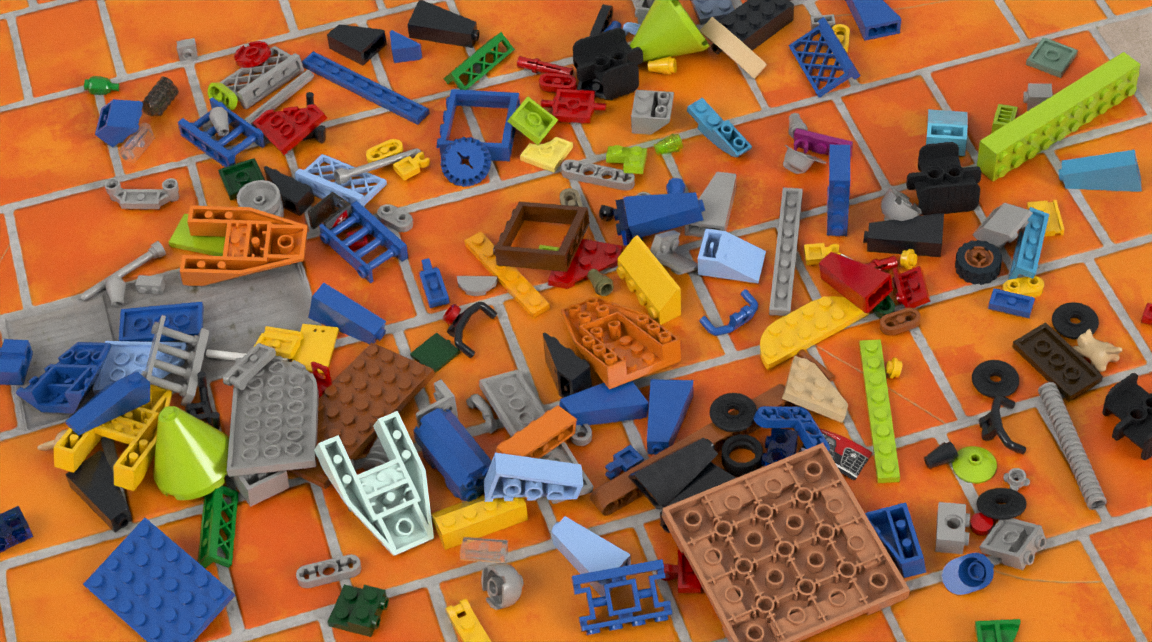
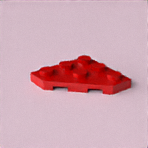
M315 104L307 105V108L295 106L283 108V111L276 112L273 109L266 110L252 123L285 155L324 122L327 116Z
M582 239L568 271L551 270L548 286L569 289L575 286V283L583 279L589 280L587 275L592 269H597L600 272L607 268L613 269L617 267V258L623 252V246Z

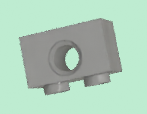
M939 502L935 552L963 554L964 546H968L969 532H965V527H969L970 514L966 513V504Z

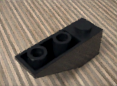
M264 167L267 181L274 183L280 190L283 207L301 216L314 202L312 188L291 176L288 177L280 173L276 169Z

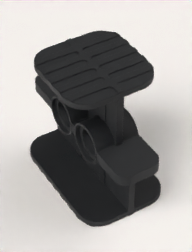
M614 28L585 37L574 43L573 64L577 69V78L580 82L592 79L599 80L603 86V94L607 99H614L633 93L638 88V65L643 62V51L640 47L631 49L626 42V34L622 28Z
M954 142L933 143L923 146L919 150L918 170L920 172L907 175V189L916 190L919 201L918 207L922 211L921 215L969 212L975 210L979 204L981 189L977 183L981 180V169L977 166L962 168L958 157L959 147Z
M1131 373L1110 389L1105 398L1102 414L1109 416L1113 413L1121 420L1114 427L1112 438L1118 441L1126 436L1142 449L1141 458L1147 460L1152 456V393H1148L1137 384L1138 375Z

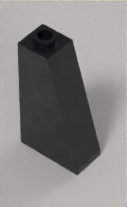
M423 0L418 1L407 24L409 38L473 48L475 41H478L480 35L475 21Z
M944 213L916 216L905 221L887 220L869 223V230L864 231L863 243H867V252L902 254L904 250L913 249L917 256L941 257Z
M705 438L697 439L631 473L628 478L656 509H661L680 493L718 453L714 450L715 446L710 440Z
M99 450L82 462L74 473L69 471L65 474L70 487L115 533L121 528L126 527L133 520L120 488L114 485V474L102 450Z
M710 462L667 506L733 480L736 477ZM661 511V512H660V526H662V528H663L666 532L670 533V531H669L667 525L665 524V522H664V520H663V518H662V511Z

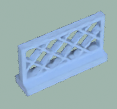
M324 154L318 157L305 170L298 169L295 172V180L309 185L313 190L314 196L324 199L333 192L335 205L346 208L355 201H358L365 207V204L387 185V180L368 172L356 175L362 177L360 179L352 180L350 177L347 183L338 185L336 181H328L335 179L334 170L339 168H347L349 170L355 167ZM323 162L330 164L327 166H320ZM327 171H332V172H333L332 174H324V175H322V172H327ZM367 183H377V185L368 186ZM354 185H365V187L354 188Z

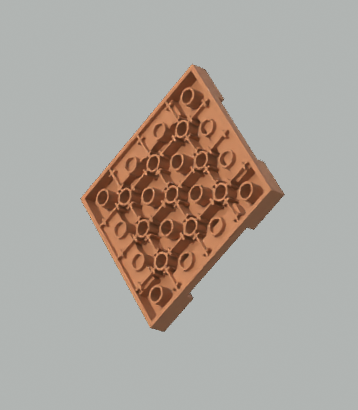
M824 443L662 508V518L680 552L685 554L723 625L722 630L729 642H799L864 613L868 616L905 600L909 596V587Z

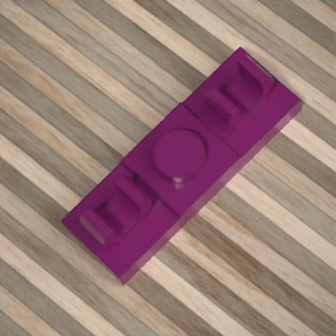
M796 128L794 132V150L802 148L804 153L811 150L812 152L829 156L830 144L850 145L851 159L852 141Z

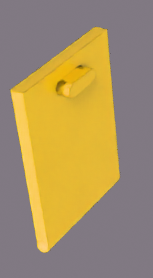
M302 324L300 332H303L304 339L300 341V346L292 361L295 360L303 364L308 372H313L311 367L312 361L329 368L339 328Z

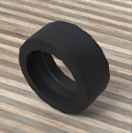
M738 434L724 442L722 446V465L728 473L740 477L761 468L763 448L756 438ZM737 449H747L755 454V458L746 463H738L733 461L729 454Z

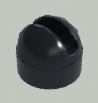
M601 205L599 217L603 220L606 216V221H610L615 216L616 210L612 207Z

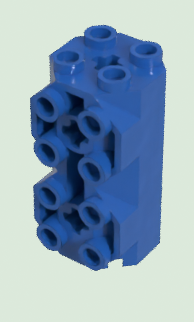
M437 408L423 416L420 420L422 425L419 428L416 426L413 432L416 443L422 449L424 459L433 469H437L444 476L447 488L455 497L468 502L477 499L478 496L484 494V480L492 460L451 410L446 409V412H444L443 409Z

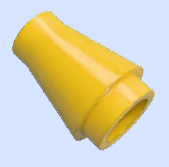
M671 56L648 61L649 72L667 75L676 73L677 62Z

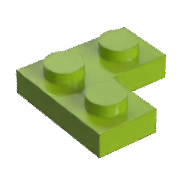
M620 145L608 146L606 154L607 163H624L623 173L643 174L647 158V148L639 146L622 147Z

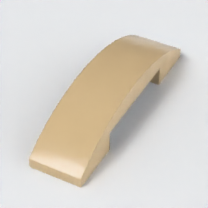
M713 17L701 28L700 32L733 59L752 78L755 79L767 66L750 48Z

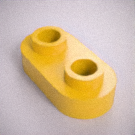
M844 24L834 25L832 27L845 51L848 52L849 27Z
M390 139L370 148L366 152L367 162L371 163L403 153L402 142L397 139Z
M1034 276L1033 279L1029 277L1010 279L1003 284L1002 290L1037 297L1043 293L1044 282L1037 276Z

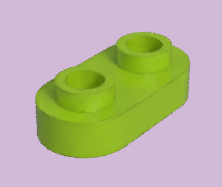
M214 82L209 85V98L213 97L218 102H222L229 110L236 108L238 99L233 91L220 82Z

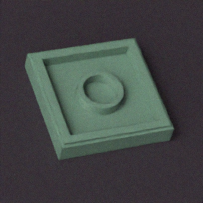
M1043 37L1026 60V65L1061 78L1077 56L1078 50Z

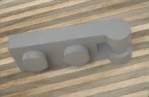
M258 343L224 375L223 383L229 386L234 385L235 388L244 390L248 381L276 356L275 349Z

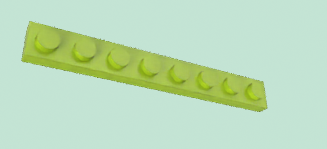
M881 339L861 340L859 348L877 483L900 482Z

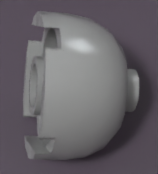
M890 188L881 201V211L885 215V221L913 219L916 216H920L922 211L916 203L912 205L909 197L894 188L892 190Z
M506 563L487 565L488 567L483 569L481 575L482 590H487L490 597L485 598L487 603L495 610L515 604L522 592L524 584L522 576L513 566Z

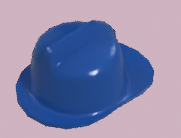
M978 552L955 558L948 562L943 569V583L950 592L957 595H964L983 589L993 579L994 565L989 558Z

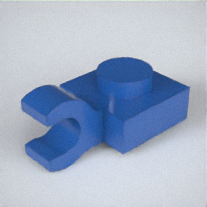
M629 445L613 455V462L605 466L608 470L605 475L612 480L622 470L626 472L644 462V458Z

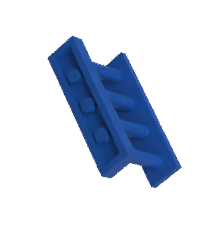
M213 97L209 99L211 108L223 107L228 112L229 125L235 128L229 134L217 141L211 138L218 133L214 126L206 132L199 130L201 126L210 121V111L194 123L188 122L184 118L178 121L181 136L224 167L236 164L235 156L252 143H256L261 148L265 147L264 134L259 128L253 127ZM241 133L247 137L231 150L223 147Z
M355 201L351 204V217L331 230L325 225L320 224L319 237L324 244H328L345 259L361 278H365L372 283L374 281L373 269L392 256L397 257L402 262L408 258L407 245L358 201ZM355 223L363 226V228L343 241L336 236ZM367 234L373 235L376 238L355 253L349 248L350 245ZM380 245H384L388 249L367 264L361 259Z

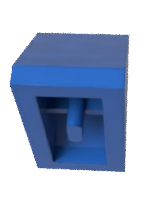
M393 30L390 31L394 63L415 61L422 58L421 44Z

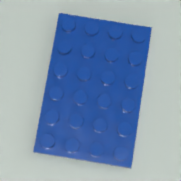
M144 518L83 583L85 587L147 642H194L236 596L147 518Z

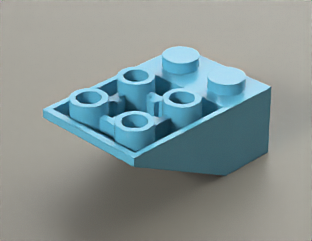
M928 109L926 145L954 142L959 147L958 156H965L968 112Z

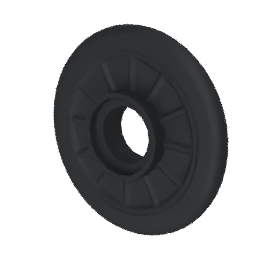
M1071 302L1059 306L1054 311L1052 324L1061 335L1071 339H1078L1088 329L1094 334L1098 328L1099 319L1095 311L1089 306ZM1071 318H1077V319H1079L1081 322L1075 324V323H1072V322L1070 321V319H1071Z
M988 360L980 363L974 369L972 383L981 394L987 397H1007L1018 388L1019 375L1013 366L1004 361ZM998 376L1001 378V381L994 382L990 377Z
M727 393L713 401L709 411L710 418L718 428L724 431L739 432L749 428L755 422L753 418L757 412V407L746 395ZM736 409L739 411V414L730 415L728 411Z
M995 488L985 491L978 497L976 503L978 510L983 515L1000 520L1019 516L1025 511L1027 506L1026 499L1022 494L1007 488Z

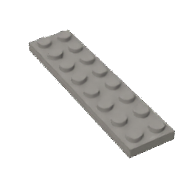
M518 369L479 380V387L510 437L517 431L527 427L531 421L537 420L544 415V409ZM565 442L540 458L579 464ZM583 470V487L579 496L593 492V485ZM550 500V501L552 502V504H555V503L562 502V501H565V500Z

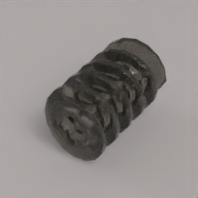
M162 76L142 101V111L149 116L163 115V111L167 109V106L179 94L178 88L169 78Z

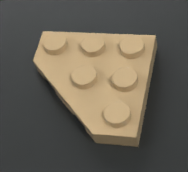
M794 356L782 399L842 423L846 416L848 403L815 363L805 358Z

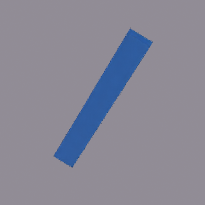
M314 51L302 61L303 68L417 125L430 114L428 108Z

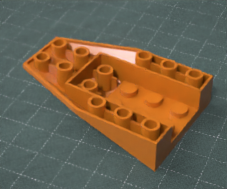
M590 297L583 302L571 304L567 308L561 309V315L574 345L608 389L615 388L682 361L680 339L647 314L599 297Z

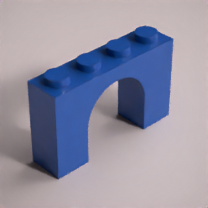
M830 144L827 236H847L850 196V145Z

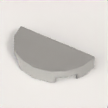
M457 276L458 287L465 291L467 295L481 296L496 287L498 278L497 276Z

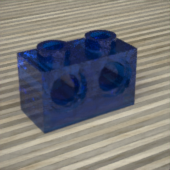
M772 428L771 436H766L765 448L768 451L763 453L761 465L767 466L796 454L798 431Z
M19 506L0 514V553L33 537Z

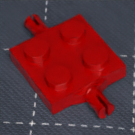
M557 89L553 100H541V107L552 108V115L558 119L557 122L590 124L594 111H606V103H595V91Z

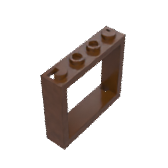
M519 202L516 208L513 209L510 220L506 222L505 230L500 234L497 245L493 248L497 265L567 272L590 224L588 207ZM524 220L571 224L559 251L511 247Z

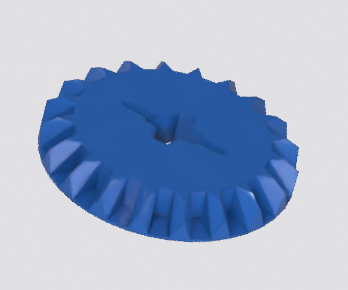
M462 137L455 139L444 149L440 165L444 176L451 183L457 186L468 187L478 184L487 176L491 167V155L485 144L472 137ZM459 155L466 159L469 157V164L473 169H471L469 165H461L462 160Z

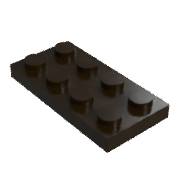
M1046 322L1013 341L1012 347L1048 382L1055 383L1059 392L1068 401L1073 400L1102 382L1103 376Z

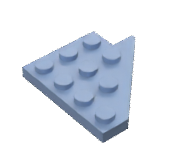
M105 341V343L111 344V349L94 383V395L98 394L108 384L137 371L140 374L142 371H145L152 342ZM159 342L184 351L188 350L186 342ZM157 351V360L179 367L185 363V359ZM153 367L152 376L162 379L170 374V372Z

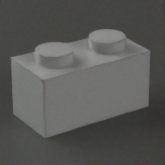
M834 14L811 16V30L820 25L818 20L823 17L833 27L835 25Z
M138 275L136 281L138 293L163 294L165 288L163 276Z

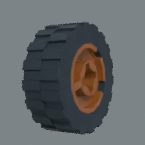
M969 241L964 243L962 247H959L956 253V273L967 283L974 285L991 283L1000 274L1002 255L995 245L987 241Z

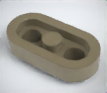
M568 188L560 193L561 205L583 207L577 190Z

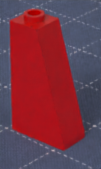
M830 252L819 262L821 279L864 313L868 314L893 291L891 274L834 252Z

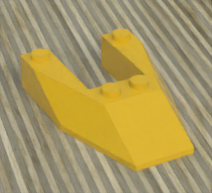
M150 384L149 403L81 435L76 434L69 427L54 446V467L74 473L102 437L129 444L113 465L114 485L134 491L143 480L155 455L158 416L165 407L170 406L172 391Z

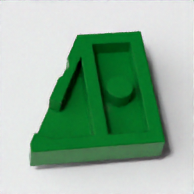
M1021 620L975 621L977 642H1014Z

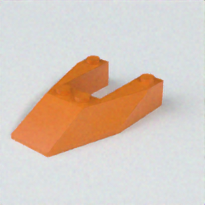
M190 206L187 222L191 236L225 237L223 256L182 255L180 275L183 285L205 286L304 261L308 225L251 207Z

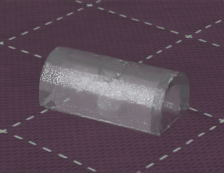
M141 123L138 131L133 133L119 149L123 159L135 163L155 139L150 124Z
M463 537L460 560L506 563L508 540Z

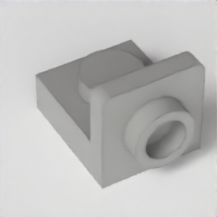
M195 38L176 41L180 62L198 58Z

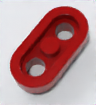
M545 73L539 78V87L546 92L557 93V89L576 90L577 88L576 78L572 75Z

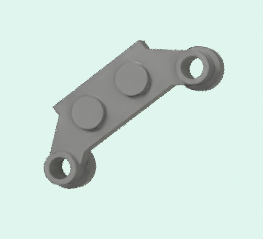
M110 178L104 184L111 200L118 202L121 209H160V206L167 202H174L179 199L178 182L173 178L166 179L162 183L163 189H122L117 178Z

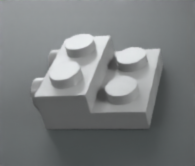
M1014 518L999 520L980 545V549L984 554L1001 558L1003 565L1023 570L1026 565H1031L1034 562L1036 551L1045 547L1046 537L1040 525Z

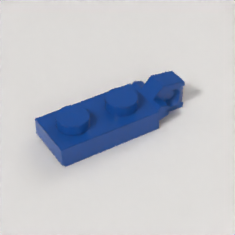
M429 258L421 260L423 271H420L419 275L429 307L433 308L450 303L439 268H432Z

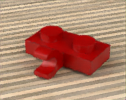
M678 550L677 565L664 564L666 578L661 580L670 581L678 578V593L701 594V584L685 554Z

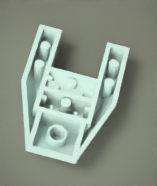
M398 411L379 418L373 425L389 459L387 463L357 475L339 435L318 443L314 449L323 471L344 503L393 556L434 539L426 470Z

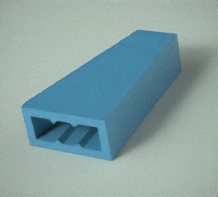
M1135 150L1063 160L1062 169L1058 170L1059 179L1064 181L1066 189L1142 191L1141 175Z

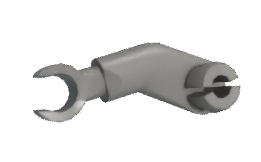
M471 395L466 400L467 405L471 409L477 407L482 412L483 419L486 421L484 423L485 430L487 432L490 429L491 434L499 426L493 417L491 407L480 395Z

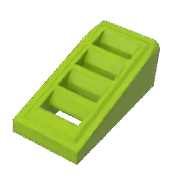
M998 104L991 134L1016 118L1018 107Z

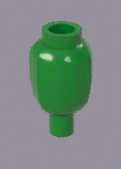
M91 76L89 79H85L84 90H88L93 95H106L111 90L119 91L120 87L118 83H112L110 79L101 76Z

